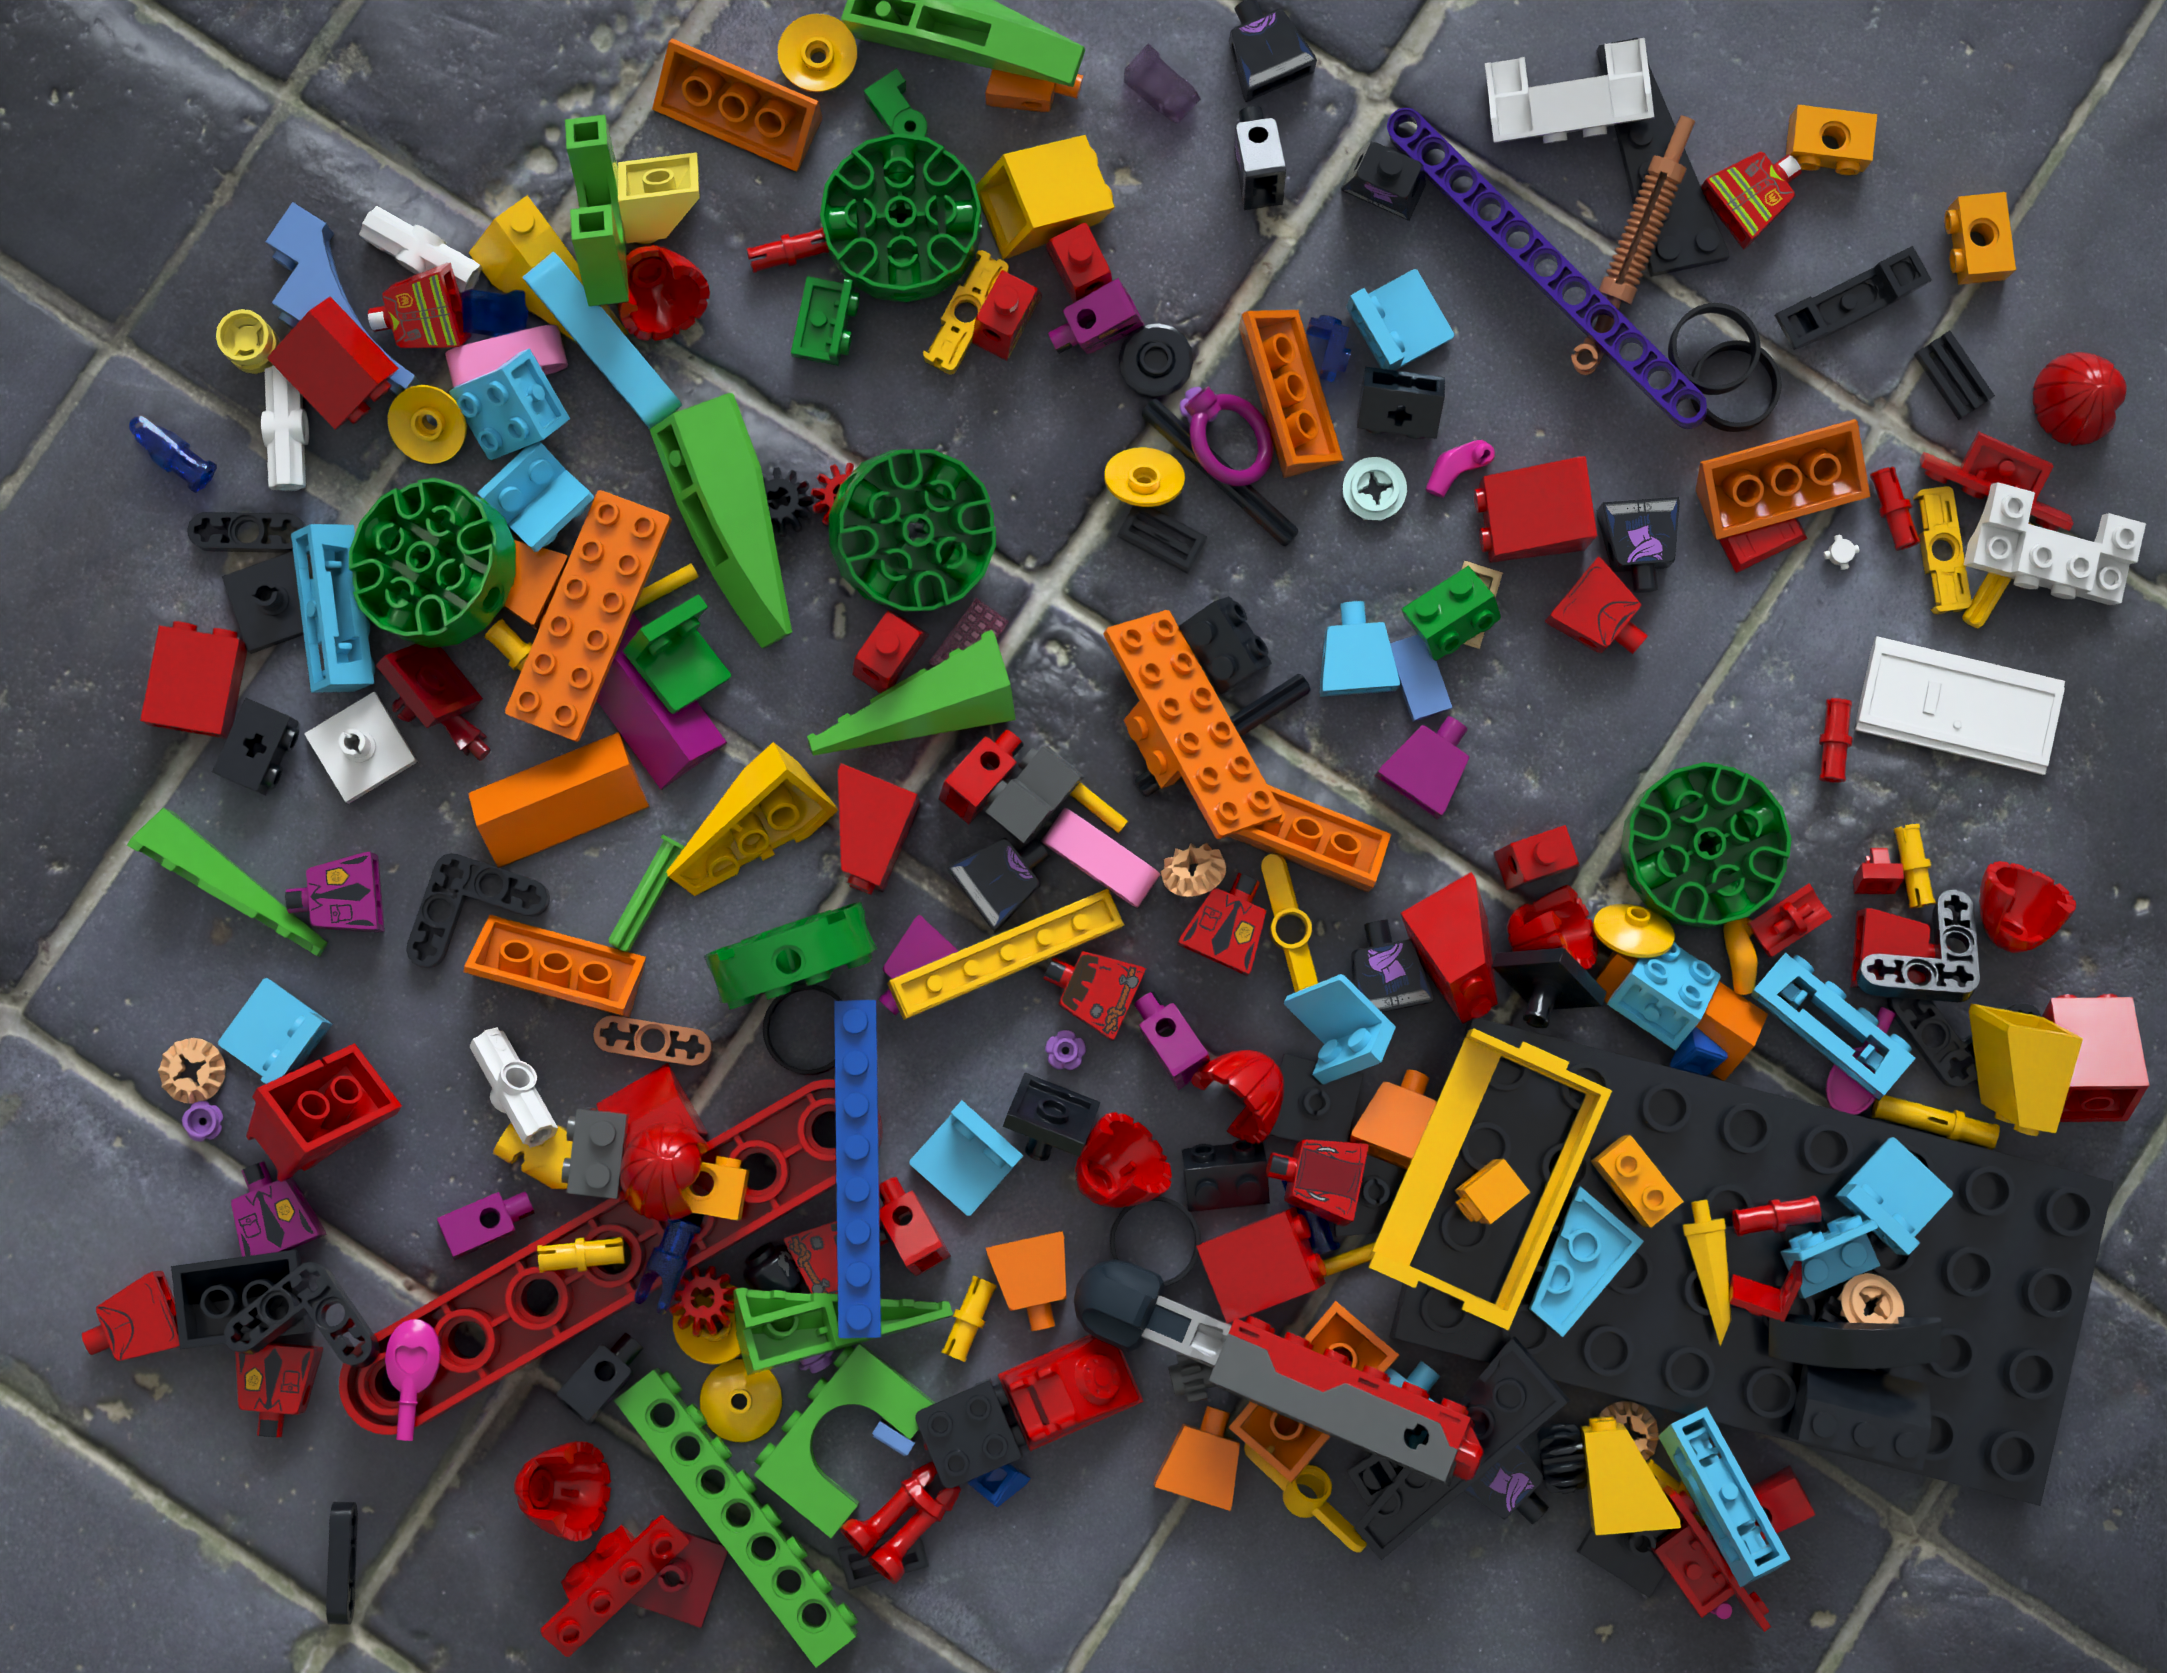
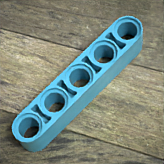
M554 251L523 276V279L649 429L682 406V403L603 308L600 305L588 306L584 286Z

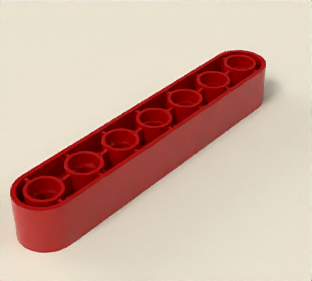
M825 1079L811 1082L706 1142L709 1149L707 1152L701 1153V1162L715 1164L716 1156L741 1160L740 1168L743 1169L744 1163L749 1157L763 1153L768 1155L776 1165V1178L768 1188L755 1190L747 1185L741 1220L704 1215L703 1221L697 1229L685 1232L678 1229L670 1218L668 1221H656L653 1218L651 1220L647 1219L645 1215L641 1216L628 1204V1200L625 1199L623 1191H621L618 1199H607L375 1333L374 1335L379 1343V1353L375 1361L365 1368H356L343 1363L340 1371L339 1394L348 1415L359 1426L370 1432L382 1435L397 1434L398 1401L400 1399L392 1398L385 1392L382 1386V1376L386 1370L385 1355L391 1334L405 1321L419 1319L429 1323L434 1328L441 1347L440 1365L435 1379L429 1387L417 1393L418 1404L416 1405L414 1428L429 1423L672 1282L679 1275H684L691 1271V1268L698 1267L837 1186L836 1148L829 1149L821 1146L814 1135V1126L818 1118L825 1113L836 1112L835 1080ZM878 1111L879 1148H880L881 1141H882L883 1127H882L881 1116H880V1113H879V1111ZM701 1171L696 1181L692 1184L693 1190L700 1196L708 1195L714 1187L712 1176L705 1171ZM583 1237L585 1241L623 1237V1240L631 1249L630 1264L619 1274L607 1271L602 1265L589 1266L587 1271L578 1272V1268L552 1270L543 1273L539 1271L538 1245L548 1246L575 1243L576 1238ZM538 1279L550 1281L558 1291V1304L555 1310L548 1315L535 1313L527 1302V1291L531 1284ZM465 1321L478 1324L485 1333L486 1342L484 1349L476 1357H467L461 1354L455 1345V1332ZM365 1341L354 1347L350 1354L360 1357L363 1354L361 1346Z

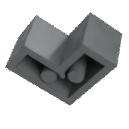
M1043 746L1039 751L1033 747L1018 765L1023 770L1021 774L1011 781L1009 779L1005 782L1002 780L987 798L992 804L985 812L1023 843L1033 840L1085 777L1048 746Z

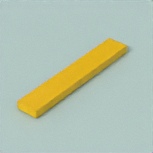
M1105 889L889 980L887 984L903 1020H906L1120 929L1124 926V923L1109 890Z

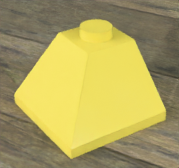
M697 152L618 162V203L626 243L650 244L658 239L667 238L700 198Z

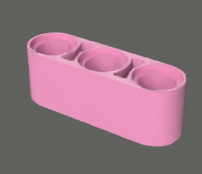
M557 325L538 326L448 350L445 356L453 388L496 370L516 354L529 348L545 375L567 368L568 363L559 327Z
M1063 808L1041 840L1049 849L1136 908L1139 907L1161 875L1145 861L1067 808Z

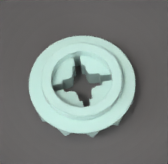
M1368 457L1356 462L1348 470L1343 481V498L1349 510L1360 516L1363 520L1382 521L1395 515L1402 507L1407 494L1406 479L1400 468L1393 462L1381 457ZM1370 474H1372L1373 480L1376 481L1378 486H1391V488H1387L1386 491L1380 493L1378 505H1376V501L1373 500L1371 494L1358 493L1368 488L1371 478Z

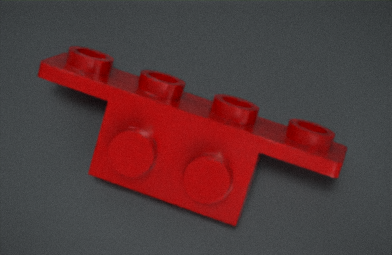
M1979 431L1960 467L1926 452H1923L1920 457L1921 467L1926 469L1924 474L1933 480L1947 483L1948 479L1963 485L1962 491L1978 499H1984L1985 495L1988 496L1991 484L1997 482L2035 492L2030 515L2037 517L2035 520L2037 524L2056 532L2059 527L2070 531L2074 524L2069 514L2037 501L2053 469V464Z
M1668 1485L1662 1489L1684 1523L1681 1525V1528H1676L1658 1541L1655 1549L1652 1547L1651 1549L1695 1612L1703 1618L1731 1596L1735 1595L1755 1625L1764 1632L1771 1628L1764 1617L1769 1613L1768 1608L1756 1592L1753 1591L1751 1594H1748L1744 1587L1740 1588L1727 1562L1716 1549L1718 1545L1707 1525L1705 1524L1701 1527L1693 1516L1698 1511L1694 1502L1684 1490L1677 1493Z
M660 1515L636 1538L622 1524L613 1533L606 1534L598 1542L596 1549L582 1562L574 1564L568 1570L566 1577L561 1581L569 1602L541 1627L540 1632L542 1636L565 1657H570L689 1544L687 1536L664 1515Z

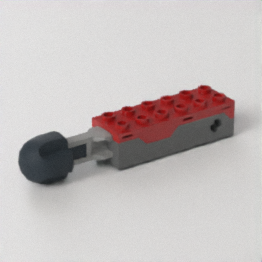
M1116 1259L1100 1262L1087 1270L1077 1284L1073 1300L1076 1317L1084 1330L1098 1340L1126 1352L1140 1348L1144 1339L1214 1368L1208 1381L1224 1391L1450 1487L1454 1476L1468 1481L1473 1479L1477 1472L1484 1451L1473 1430L1475 1424L1468 1417L1469 1411L1463 1405L1443 1398L1441 1405L1428 1400L1430 1396L1427 1393L1428 1391L1404 1381L1401 1388L1390 1384L1391 1378L1388 1377V1374L1368 1365H1364L1363 1370L1359 1371L1351 1367L1352 1361L1348 1357L1325 1348L1323 1355L1312 1351L1314 1345L1310 1344V1341L1290 1332H1286L1284 1338L1274 1335L1275 1329L1270 1324L1248 1315L1246 1322L1235 1318L1231 1326L1163 1297L1165 1285L1161 1275L1130 1262ZM1422 1430L1429 1433L1428 1443L1426 1445L1419 1444L1416 1450L1411 1449L1409 1440L1412 1434L1419 1436Z

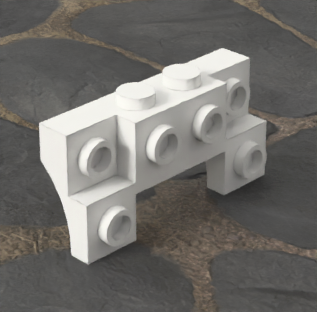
M1645 38L1604 44L1608 75L1529 87L1525 57L1485 63L1494 143L1532 137H1543V144L1566 141L1567 133L1583 131V138L1607 134L1608 126L1654 119Z
M1999 482L1991 484L1983 514L1968 542L1964 566L2014 579V585L2021 588L2038 589L2041 586L2051 589L2052 596L2062 599H2075L2078 596L2107 605L2122 603L2129 566L2138 562L2146 523L2110 513L2104 514L2101 517L2095 541H2088L2028 524L2035 492Z

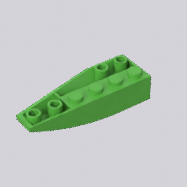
M847 0L841 17L843 23L856 39L1071 87L1074 86L1086 50L1084 46L994 0Z
M727 393L671 414L649 430L678 508L699 552L729 603L760 647L767 648L790 635L792 629L762 470L733 393Z

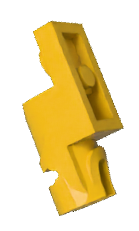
M510 1123L497 1142L493 1154L509 1164L515 1163L524 1154L525 1161L521 1165L522 1172L551 1189H567L568 1184L562 1183L561 1179L563 1162L565 1158H571L573 1143L572 1141H567V1129L557 1125L558 1129L553 1137L546 1140L542 1145L529 1148L527 1144L522 1143L515 1128Z

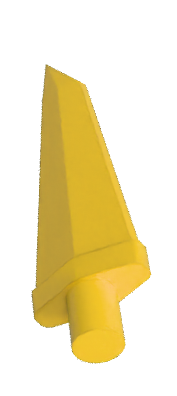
M1708 1200L1691 1202L1695 1223L1682 1226L1721 1346L1731 1322L1725 1236L1726 1225L1724 1218L1711 1220Z

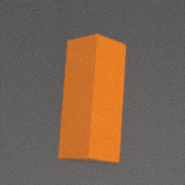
M673 38L669 41L652 110L797 172L822 121L819 101Z
M1261 310L1242 313L1239 331L1265 418L1272 434L1283 478L1344 461L1299 310Z
M1853 419L1700 462L1696 493L1714 538L1718 540L1870 497L1858 421Z
M620 732L468 793L476 826L498 868L650 807Z
M1268 785L1282 810L1279 818L1228 836L1270 854H1279L1285 860L1369 892L1376 883L1391 834Z
M489 915L464 965V973L630 1018L646 957Z
M1613 950L1594 979L1607 992L1604 999L1606 1004L1611 995L1631 972L1638 958L1626 956ZM1720 981L1715 988L1701 1021L1696 1027L1727 1052L1728 1058L1710 1073L1719 1080L1725 1081L1755 1046L1768 1013L1741 995L1736 994Z
M1337 1301L1331 1305L1304 1337V1339L1310 1341V1344L1314 1345L1312 1351L1322 1355L1325 1348L1348 1357L1352 1361L1351 1367L1359 1371L1363 1370L1364 1365H1368L1385 1373L1400 1356ZM1249 1402L1228 1427L1291 1483H1293L1331 1437L1252 1402ZM1270 1445L1275 1448L1272 1453L1267 1450Z

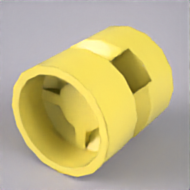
M240 309L232 311L223 317L217 326L216 340L218 347L237 368L246 373L258 374L265 372V368L272 367L273 364L267 357L280 344V341L273 329L260 315L251 310Z

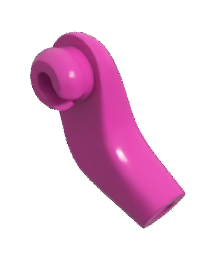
M1475 440L1445 451L1438 457L1425 490L1434 496L1444 498L1454 480L1462 472L1490 464L1495 457L1494 448L1486 441Z

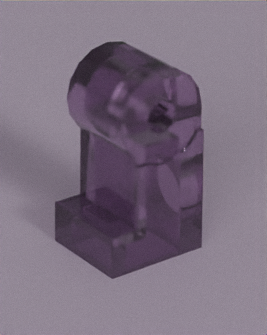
M1149 43L1124 69V83L1156 111H1160L1176 124H1179L1201 100L1193 86L1172 70Z

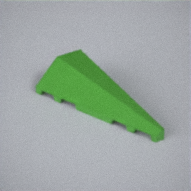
M991 630L981 634L982 639L964 650L957 648L949 653V658L928 671L923 668L870 699V705L853 715L846 713L839 717L836 725L817 736L814 733L807 736L812 755L1016 720L1011 685L994 632Z
M163 807L132 836L127 844L130 848L147 855L160 863L161 866L175 872L250 918L257 919L275 930L276 933L290 939L312 954L320 957L328 942L294 913L289 914L286 906L175 812Z
M739 1288L733 1291L736 1336L747 1376L876 1339L838 1337V1294L790 1293L782 1290L759 1291L747 1290V1288ZM881 1299V1335L883 1337L949 1318L953 1315L950 1303L947 1301H914V1299Z

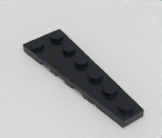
M1636 37V38L1627 39V40H1622V41H1617V42H1612V43H1618V42H1625V41L1637 40L1638 38ZM1603 44L1599 45L1596 50L1602 76L1608 75L1605 45ZM1649 63L1648 69L1655 118L1614 125L1633 205L1638 204L1635 201L1636 197H1641L1638 194L1639 190H1644L1641 186L1642 183L1646 182L1644 177L1650 175L1647 170L1654 155L1664 157L1676 128ZM1685 148L1679 164L1685 166L1687 170L1681 184L1676 185L1679 188L1677 192H1673L1676 197L1675 199H1670L1673 204L1668 206L1669 213L1664 214L1667 219L1661 221L1664 226L1658 228L1661 231L1660 235H1655L1658 241L1652 242L1655 248L1650 250L1652 255L1647 257L1649 260L1647 265L1650 277L1724 262L1730 257Z

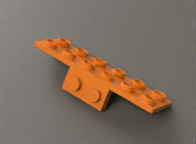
M597 491L563 574L556 583L552 600L547 612L540 621L539 631L506 706L505 713L508 716L577 742L580 740L672 521L669 515L608 492Z
M1164 610L1108 627L1103 635L1140 700L1123 721L1127 726L1130 737L1136 742L1148 770L1154 775L1160 788L1174 785L1182 776L1217 839L1279 818L1282 814L1281 808L1171 612Z

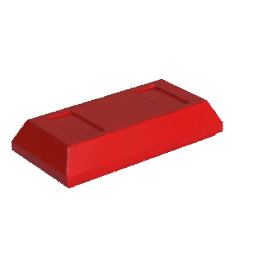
M1793 518L1718 540L1735 573H1738L1808 538L1798 518Z

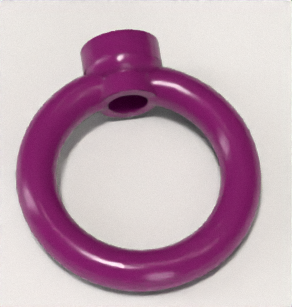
M1209 386L1198 392L1184 405V408L1192 416L1190 441L1193 452L1200 465L1208 474L1216 480L1231 486L1250 485L1265 475L1273 458V438L1268 423L1254 405L1236 395H1215ZM1220 410H1230L1241 415L1255 433L1258 445L1257 456L1254 463L1247 469L1233 470L1224 466L1215 458L1208 446L1206 425Z

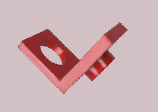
M1794 1260L1781 1289L1733 1274L1730 1280V1304L1746 1309L1751 1314L1757 1316L1765 1315L1784 1322L1802 1285V1261Z

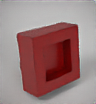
M1870 848V856L1865 857V863L1860 865L1853 878L1854 894H1895L1904 879L1903 864L1890 863L1888 848Z

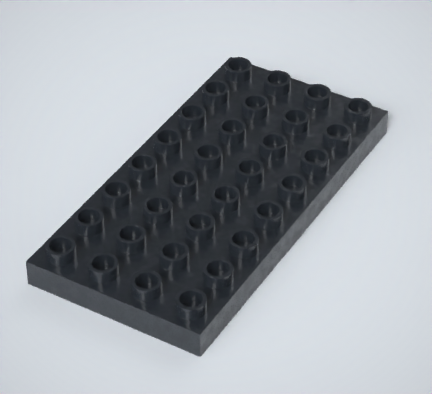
M1472 1018L1467 1021L1462 1043L1468 1030L1473 1028L1516 1048H1520L1521 1043L1524 1041L1568 1061L1569 1064L1566 1070L1612 1090L1509 1330L1462 1310L1463 1301L1418 1281L1416 1288L1402 1283L1390 1337L1491 1363L1508 1341L1515 1336L1553 1380L1688 1415L1707 1407L1714 1421L2041 1506L2113 1189V1181L1481 1018ZM1500 1057L1410 1266L1495 1304L1586 1094ZM1624 1135H1631L1684 1201L1651 1228L1642 1227L1590 1162ZM1888 1138H1896L1953 1192L1952 1197L1914 1237L1920 1244L1909 1255L1896 1254L1872 1231L1866 1233L1880 1266L1865 1273L1881 1276L1897 1289L1903 1301L1904 1317L1941 1318L1942 1320L1941 1360L1915 1366L1892 1368L1890 1373H1888V1375L1930 1385L1932 1429L1923 1471L1788 1437L1803 1364L1770 1357L1769 1317L1751 1314L1746 1309L1731 1304V1322L1720 1346L1691 1251L1683 1232L1682 1225L1695 1223L1691 1202L1708 1200L1711 1220L1721 1218L1725 1220L1730 1292V1280L1733 1274L1781 1289L1789 1273L1781 1251L1790 1248L1789 1240L1810 1231L1813 1234L1817 1232H1822L1823 1234L1829 1231L1827 1226L1829 1222L1846 1215L1855 1216L1835 1196ZM1493 1159H1505L1531 1193L1492 1224H1483L1474 1220L1470 1222L1455 1203L1460 1199L1455 1189ZM1577 1186H1581L1644 1242L1568 1332L1561 1337L1529 1310V1306ZM1815 1195L1821 1207L1822 1217L1820 1222L1786 1227L1784 1232L1775 1233L1773 1230H1766L1737 1236L1732 1221V1211L1767 1205L1769 1200L1774 1199L1786 1202L1809 1198ZM1849 1280L1805 1299L1800 1298L1799 1293H1797L1788 1314L1812 1315V1322H1816L1826 1299L1830 1296L1838 1299L1843 1291L1844 1284ZM1877 1297L1865 1303L1864 1314L1870 1315L1875 1313V1303L1879 1300ZM1833 1311L1831 1312L1832 1315L1844 1320L1845 1322H1848L1846 1318L1838 1315Z

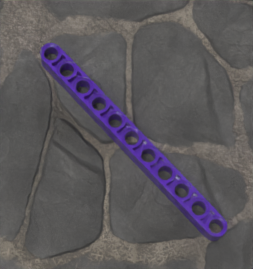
M1406 107L1393 112L1388 119L1387 129L1394 146L1403 155L1424 165L1425 177L1676 425L1684 429H1693L1701 425L1707 414L1706 398L1702 392L1418 112ZM1404 122H1413L1417 125V130L1411 137L1401 138L1396 135L1399 125ZM1433 149L1442 150L1445 153V157L1440 164L1431 166L1424 162L1427 152ZM1465 176L1473 180L1472 187L1466 193H1456L1451 189L1453 182L1459 177ZM1488 204H1496L1501 208L1500 215L1493 221H1485L1479 216L1481 209ZM1520 231L1528 234L1529 242L1523 248L1514 249L1507 244L1508 238L1514 232ZM1545 259L1553 260L1558 265L1555 273L1548 277H1542L1535 272L1537 264ZM1572 287H1580L1586 292L1585 299L1577 305L1568 304L1563 299L1565 292ZM1599 315H1608L1615 322L1610 331L1598 333L1592 328L1593 320ZM1627 343H1637L1642 347L1643 353L1635 361H1626L1621 357L1620 350ZM1656 371H1665L1671 376V383L1665 389H1654L1648 383L1651 374ZM1685 399H1693L1700 405V411L1694 417L1685 418L1677 412L1678 404Z

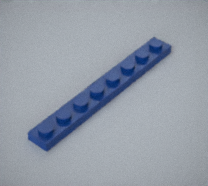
M834 1001L838 1337L878 1338L882 1337L877 1001Z

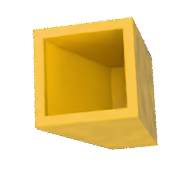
M1086 135L1003 154L976 184L980 204L1003 259L1011 258L1047 244L1049 239L1086 222L1089 227L1099 224L1115 208L1111 189L1105 184L1098 167L1097 155L1090 147Z
M1971 1003L1969 1018L1981 1104L1993 1110L1996 1119L2015 1124L2013 1129L2020 1133L2031 1136H2038L2039 1131L2056 1133L2083 1038L2041 1016Z
M1613 1416L1589 1418V1426H1580L1587 1470V1492L1591 1527L1595 1535L1681 1528L1678 1515L1622 1423H1616Z

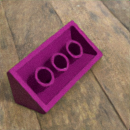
M633 613L600 690L597 702L656 784L663 790L722 748L727 742L697 700L675 714L670 713L623 653L625 647L639 629L643 627Z

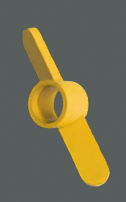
M1270 854L1261 863L1262 873L1274 918L1270 923L1269 934L1272 942L1278 948L1284 950L1295 992H1298L1318 983L1307 943L1312 933V924L1307 914L1298 908L1286 860L1279 854ZM1294 915L1302 920L1305 926V934L1300 942L1287 944L1279 939L1276 933V924L1281 917Z
M1245 1443L1244 1451L1246 1456L1283 1490V1502L1292 1514L1302 1518L1315 1516L1348 1548L1355 1552H1362L1367 1543L1356 1532L1354 1526L1326 1501L1332 1492V1482L1324 1470L1317 1466L1307 1465L1291 1483ZM1272 1445L1267 1448L1270 1453L1275 1449ZM1297 1484L1310 1487L1316 1493L1318 1499L1308 1498L1303 1495L1298 1489Z

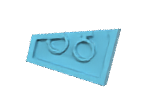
M1577 1186L1529 1306V1310L1561 1337L1568 1332L1644 1242L1581 1186Z

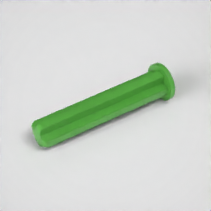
M663 834L660 838L664 841L609 937V943L624 952L631 950L670 880L666 871L685 847Z

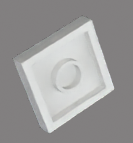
M376 692L370 693L304 733L344 801L348 804L418 762Z

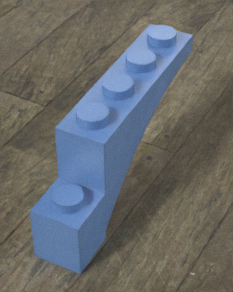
M292 202L265 241L275 252L272 258L283 267L293 271L272 301V304L281 313L278 319L293 329L309 310L331 296L399 368L388 380L392 385L389 390L391 393L398 396L407 388L422 385L414 374L393 360L369 336L352 310L339 281L331 252L330 240L334 233L325 222Z

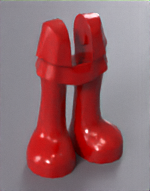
M933 1461L911 1472L912 1477L902 1481V1487L872 1517L866 1521L850 1519L840 1527V1531L856 1551L862 1556H866L888 1529L911 1506L917 1510L890 1540L868 1558L872 1567L895 1585L905 1573L902 1559L907 1551L935 1522H941L946 1511L951 1512L961 1492L959 1485L953 1488H944L933 1499L923 1489L933 1481L938 1473Z

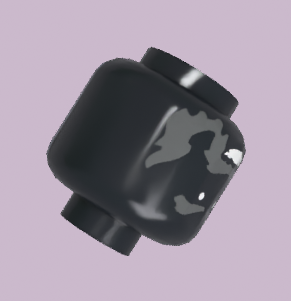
M769 1242L757 1248L746 1258L745 1264L747 1266L743 1277L752 1290H782L790 1293H801L799 1286L804 1278L786 1246L781 1244L774 1246Z

